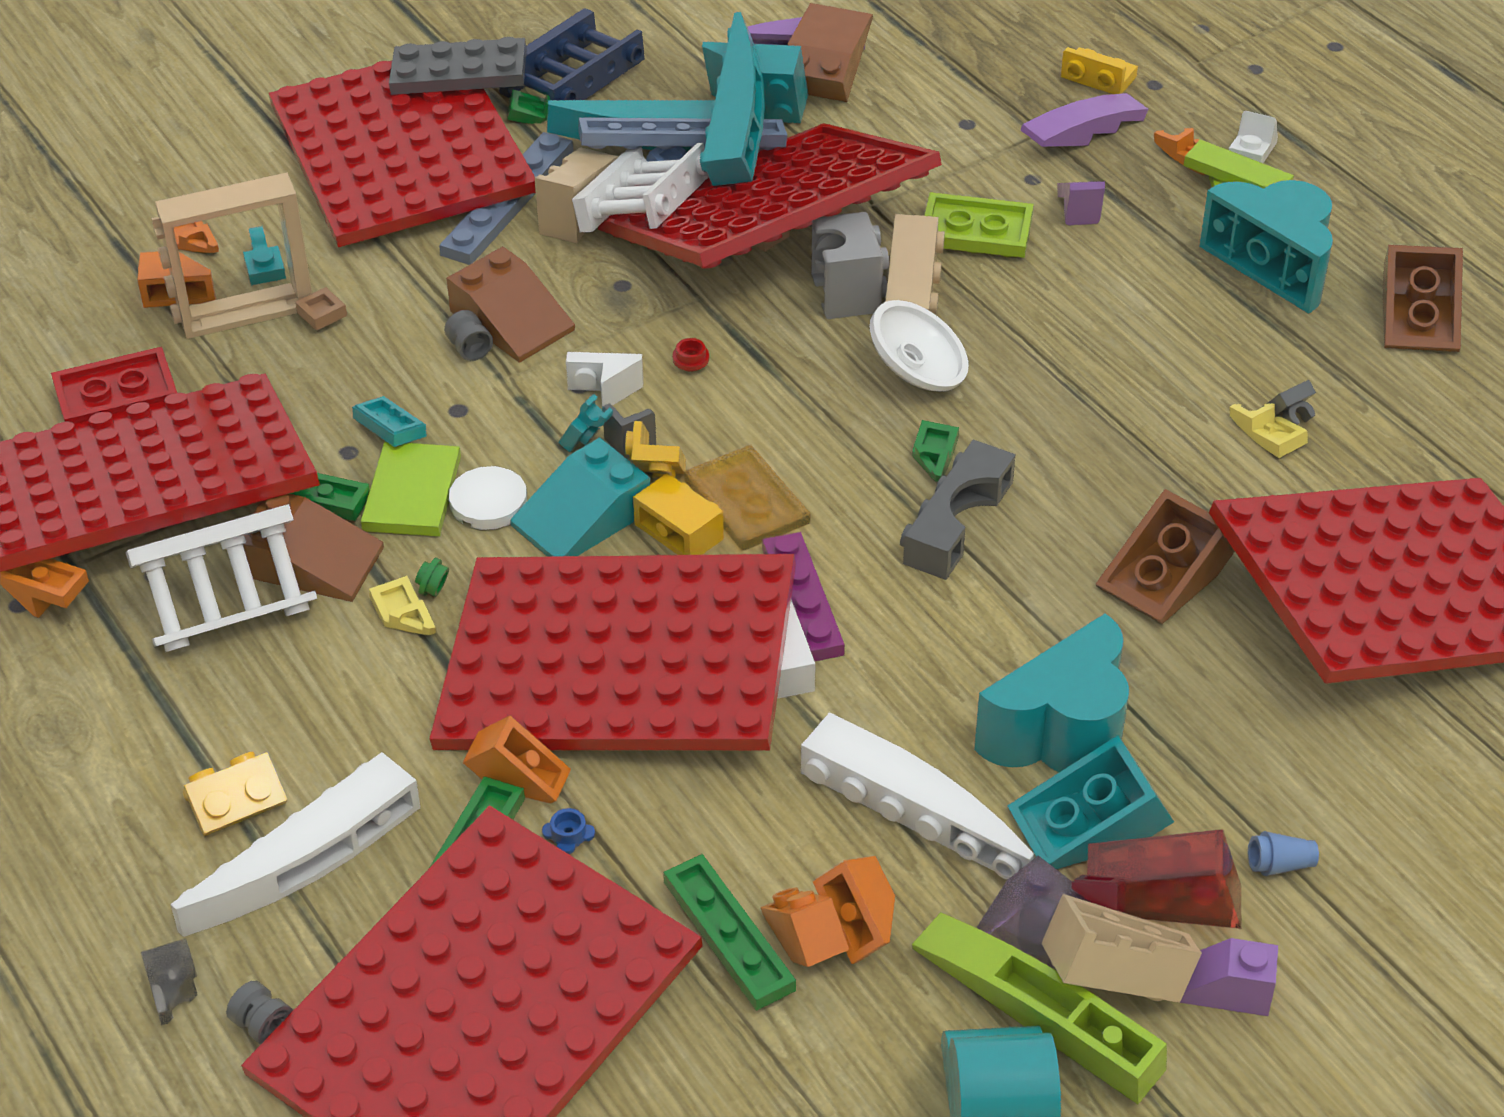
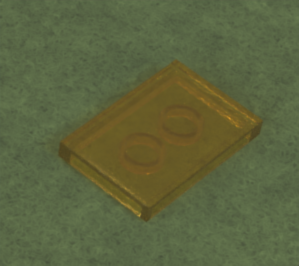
M751 444L684 471V481L700 496L714 502L723 510L724 530L741 551L762 544V539L781 536L810 524V512Z

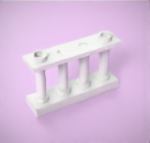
M697 143L680 160L647 162L643 156L642 147L627 149L572 199L580 232H593L610 215L646 213L650 229L657 228L709 177L707 172L702 171L700 165V153L705 149L704 143Z
M289 504L129 549L125 552L130 568L140 566L141 572H146L165 633L163 636L152 639L154 647L164 645L165 651L168 652L190 645L188 637L281 609H284L286 616L310 609L308 601L317 599L316 592L312 591L301 595L283 537V532H286L284 524L294 520ZM258 531L261 532L262 538H267L285 600L261 606L243 544L246 543L245 535ZM221 543L222 550L227 549L245 608L244 612L221 618L203 559V555H206L204 547ZM178 554L181 555L182 561H187L205 620L203 624L183 630L180 628L162 567L166 566L164 558Z

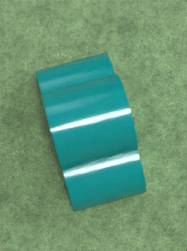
M1279 181L1264 189L1245 182L1218 184L1207 191L1199 247L1309 314L1320 305L1333 243L1332 234L1328 229L1332 201L1324 190L1303 181Z
M1105 613L981 691L978 700L974 750L984 759L1000 766L1024 767L1041 760L1054 771L1061 772L1117 735L1122 740L1129 685L1124 674L1120 671L1123 634L1118 624Z
M1040 1026L946 1030L942 1032L941 1048L950 1117H1061L1059 1066L1056 1047L1051 1033H1042Z

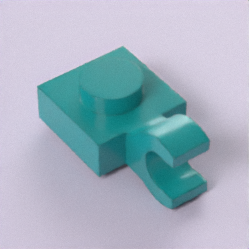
M263 226L249 228L252 250L243 252L251 286L286 279L279 247H267Z
M595 394L591 395L581 405L578 417L569 425L558 442L568 452H571L579 442L586 446L600 430L599 427L603 426L613 415V409L610 407L603 412L595 404L598 398Z

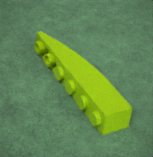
M940 912L912 944L913 950L1023 1026H1040L1042 1033H1051L1055 1047L1136 1104L1142 1101L1167 1069V1043L1082 986L1063 983L1058 972L1053 968L976 927Z

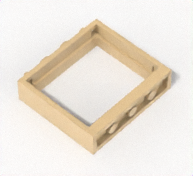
M288 172L155 201L158 217L151 218L156 239H163L164 246L158 247V253L162 268H169L170 271L169 276H164L169 298L175 297L176 304L170 305L174 324H182L186 339L297 314L295 301L312 294L297 196ZM278 204L291 283L189 306L173 227Z

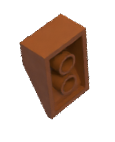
M814 3L809 4L788 42V46H801L808 95L848 102L873 20V14Z
M1388 245L1383 271L1384 348L1460 352L1463 248Z
M503 246L446 278L450 312L453 314L461 310L474 312L480 319L482 326L492 335L493 344L519 363L575 330L574 322L527 263Z
M1164 489L1096 582V586L1163 624L1219 575L1235 551L1209 512Z
M286 494L261 501L253 514L288 504L290 506L294 520L284 524L286 532H283V537L299 590L306 592L315 591L319 595L353 602L384 549L383 541L303 496ZM260 531L245 535L246 543L243 544L253 579L281 586L267 538H262Z

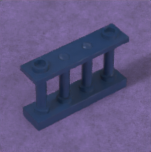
M584 8L526 45L524 86L499 87V93L510 97L512 90L520 91L524 87H528L546 96L549 95L550 100H585L645 60L642 31L637 29L622 40H618L596 31L594 12ZM593 43L607 50L598 55L584 48ZM571 57L585 64L578 69H574L562 63ZM550 72L563 79L552 84L540 77Z

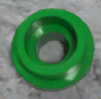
M435 557L431 563L425 561L421 565L415 579V583L420 585L418 591L420 595L426 596L430 594L436 597L443 588L449 574V567L442 565L441 559Z

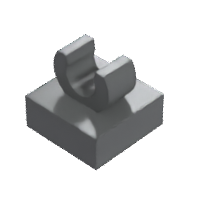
M1307 380L1279 393L1267 404H1275V417L1282 414L1283 418L1298 425L1300 421L1295 412L1301 415L1304 422L1309 421L1315 416L1313 407L1306 400L1313 396L1316 391L1311 382Z

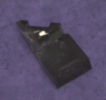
M186 938L141 952L161 1026L168 1024L174 1018L172 1010L179 1003L191 1002L198 995L193 980L197 977V973Z

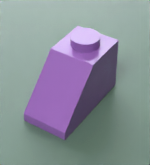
M1230 938L1200 950L1202 954L1180 1003L1263 1016L1269 1015L1276 985L1278 945Z

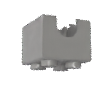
M867 212L819 217L812 220L811 275L815 286H825L823 287L825 303H821L825 317L827 319L873 314L881 305L882 298L886 297L887 280L883 276V269L889 268L887 248H880L881 234L879 226L872 225Z

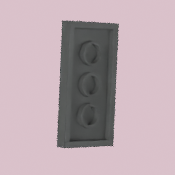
M503 37L498 40L482 41L480 39H471L467 42L449 43L440 41L434 44L416 45L409 43L394 47L389 79L391 95L524 86L527 51L525 38Z

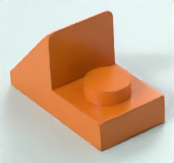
M51 558L0 572V585L37 618L51 604L67 608L89 582L85 569Z

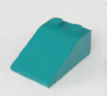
M703 42L702 50L711 95L716 97L717 77L721 76L723 67L722 54L726 51L728 43ZM754 44L759 57L764 84V119H782L786 123H801L808 98L801 46Z
M599 437L570 454L511 518V526L547 557L579 556L634 522L633 496L650 485V477Z
M1119 735L1007 805L1045 872L1137 846L1174 823L1173 818Z

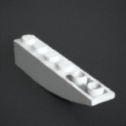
M830 712L801 745V773L811 781L823 784L843 794L852 802L861 803L873 809L886 819L898 822L918 832L927 840L942 844L957 852L964 859L973 860L995 871L1004 879L1013 880L1024 887H1027L1031 882L1034 853L1017 835L971 793L938 769L905 749Z
M382 752L369 762L361 764L347 778L334 787L325 790L315 801L301 811L293 813L283 824L265 837L257 839L251 847L230 862L222 864L215 873L194 888L183 892L176 901L171 903L178 932L185 937L234 920L288 896L351 860L420 809L416 779Z

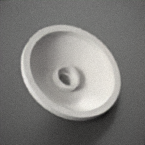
M901 300L887 301L881 304L873 313L870 319V333L874 347L883 362L900 378L918 388L929 391H949L959 386L965 379L969 367L966 351L956 334L938 316L917 304Z

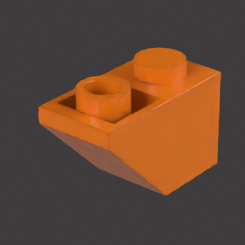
M794 887L774 894L772 896L774 902L761 907L764 918L793 963L810 967L849 950L831 897L814 894L812 890L799 891L798 887Z

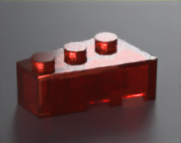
M1223 829L1088 844L1087 875L1123 877V879H1126L1125 914L1148 920L1242 929L1241 883Z

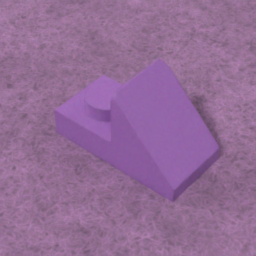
M1105 181L1057 183L1058 197H1064L1066 225L1099 223L1105 192Z

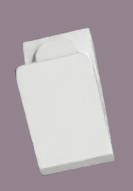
M1244 111L1238 136L1229 147V151L1264 163L1277 143V120L1274 117Z
M567 352L568 390L601 391L602 406L609 403L613 406L643 387L642 354Z

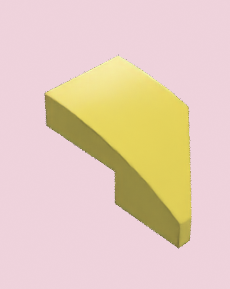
M1241 404L1230 406V417L1258 445L1278 458L1308 443L1306 429L1283 417H1275V404H1264V407L1254 411L1246 410L1241 407Z
M408 576L369 589L370 599L384 627L423 635L436 633V627L423 600L418 599Z

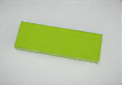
M1201 139L1186 154L1183 165L1223 182H1245L1263 189L1279 181L1293 180L1294 177L1292 174Z

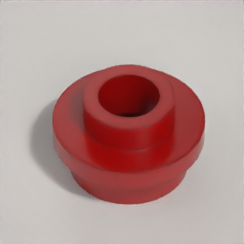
M686 338L677 343L672 354L673 363L679 369L688 372L697 371L708 364L709 351L701 340Z

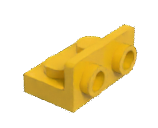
M1067 47L1063 51L1062 78L1110 94H1122L1137 77L1138 66L1127 63L1122 59L1108 57L1096 53L1094 50L1080 47L1077 50Z

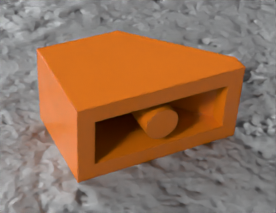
M158 251L140 253L137 281L143 308L176 304L175 297L169 298L164 276H169L170 271L169 268H162ZM179 252L189 305L216 300L211 270Z
M508 716L478 731L462 762L481 779L485 776L524 788L526 798L550 804L556 802L571 771V768L512 716Z
M876 856L844 860L813 881L818 895L831 897L849 948L846 953L851 964L860 962L890 943L895 894Z

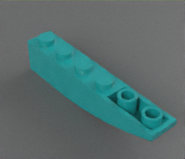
M741 12L734 13L732 26L727 31L728 44L726 51L722 54L723 67L721 76L717 77L716 99L711 103L712 117L710 126H707L705 131V149L700 153L701 169L703 172H707L713 186L753 181L763 132L765 108L763 77L756 48Z
M548 100L547 133L580 140L578 131L579 118L711 119V103L715 100ZM641 146L642 149L646 150L656 148V146ZM682 146L687 152L691 149L690 146Z

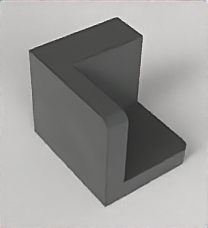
M610 403L602 406L603 412L609 407L613 409V415L603 425L604 439L626 459L630 458L625 452L627 431H633L634 421L643 422L649 432V445H656L655 413L651 409H646L623 418Z

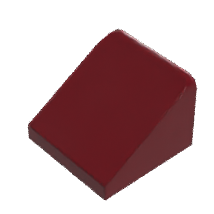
M1081 875L1071 882V889L1091 903L1122 913L1125 912L1126 879H1123V877Z

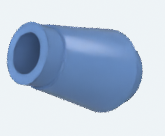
M1263 831L1260 836H1252L1248 844L1250 868L1254 872H1261L1263 876L1305 869L1307 867H1316L1319 860V849L1314 840Z

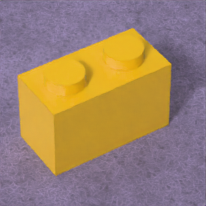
M668 473L633 496L635 525L677 555H703L724 539L723 510L714 502L706 500L693 491L689 485L681 483Z

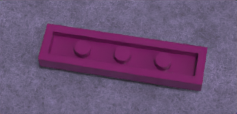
M797 532L762 539L764 554H794L796 568L791 600L814 662L844 656V641L802 533Z

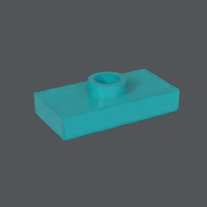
M385 396L352 406L353 419L394 447L427 437L425 423Z

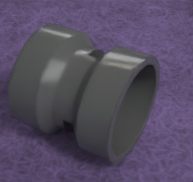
M461 310L454 313L445 323V335L455 345L456 350L463 359L476 361L488 354L492 348V335L482 326L480 319L474 312Z
M250 981L241 986L231 997L227 1005L226 1014L227 1018L240 1028H248L249 1036L261 1045L293 1009L280 998L272 999L271 991L259 981Z

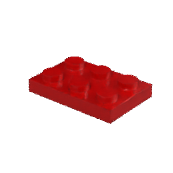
M162 346L51 373L64 422L77 423L89 420L92 415L100 412L114 414L126 411L130 405L139 402H145L149 405L162 402L168 395L177 393Z

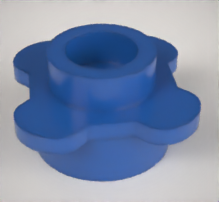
M566 808L557 811L551 817L550 823H546L543 826L542 835L545 839H551L559 849L567 854H571L582 842L591 841L595 837V829L592 825H586L585 817L580 811Z

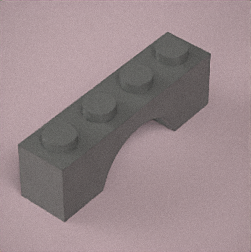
M974 439L964 453L959 452L954 459L952 470L947 476L943 475L939 479L930 500L925 499L922 503L915 522L907 524L900 539V545L904 547L903 564L947 580L964 555L966 527L955 516L968 508L997 506L1013 484L1016 454Z

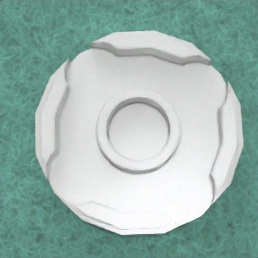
M497 466L479 467L467 471L458 477L449 489L450 510L455 519L462 524L463 520L471 523V528L479 530L498 529L510 525L511 518L527 502V489L522 478L509 469Z

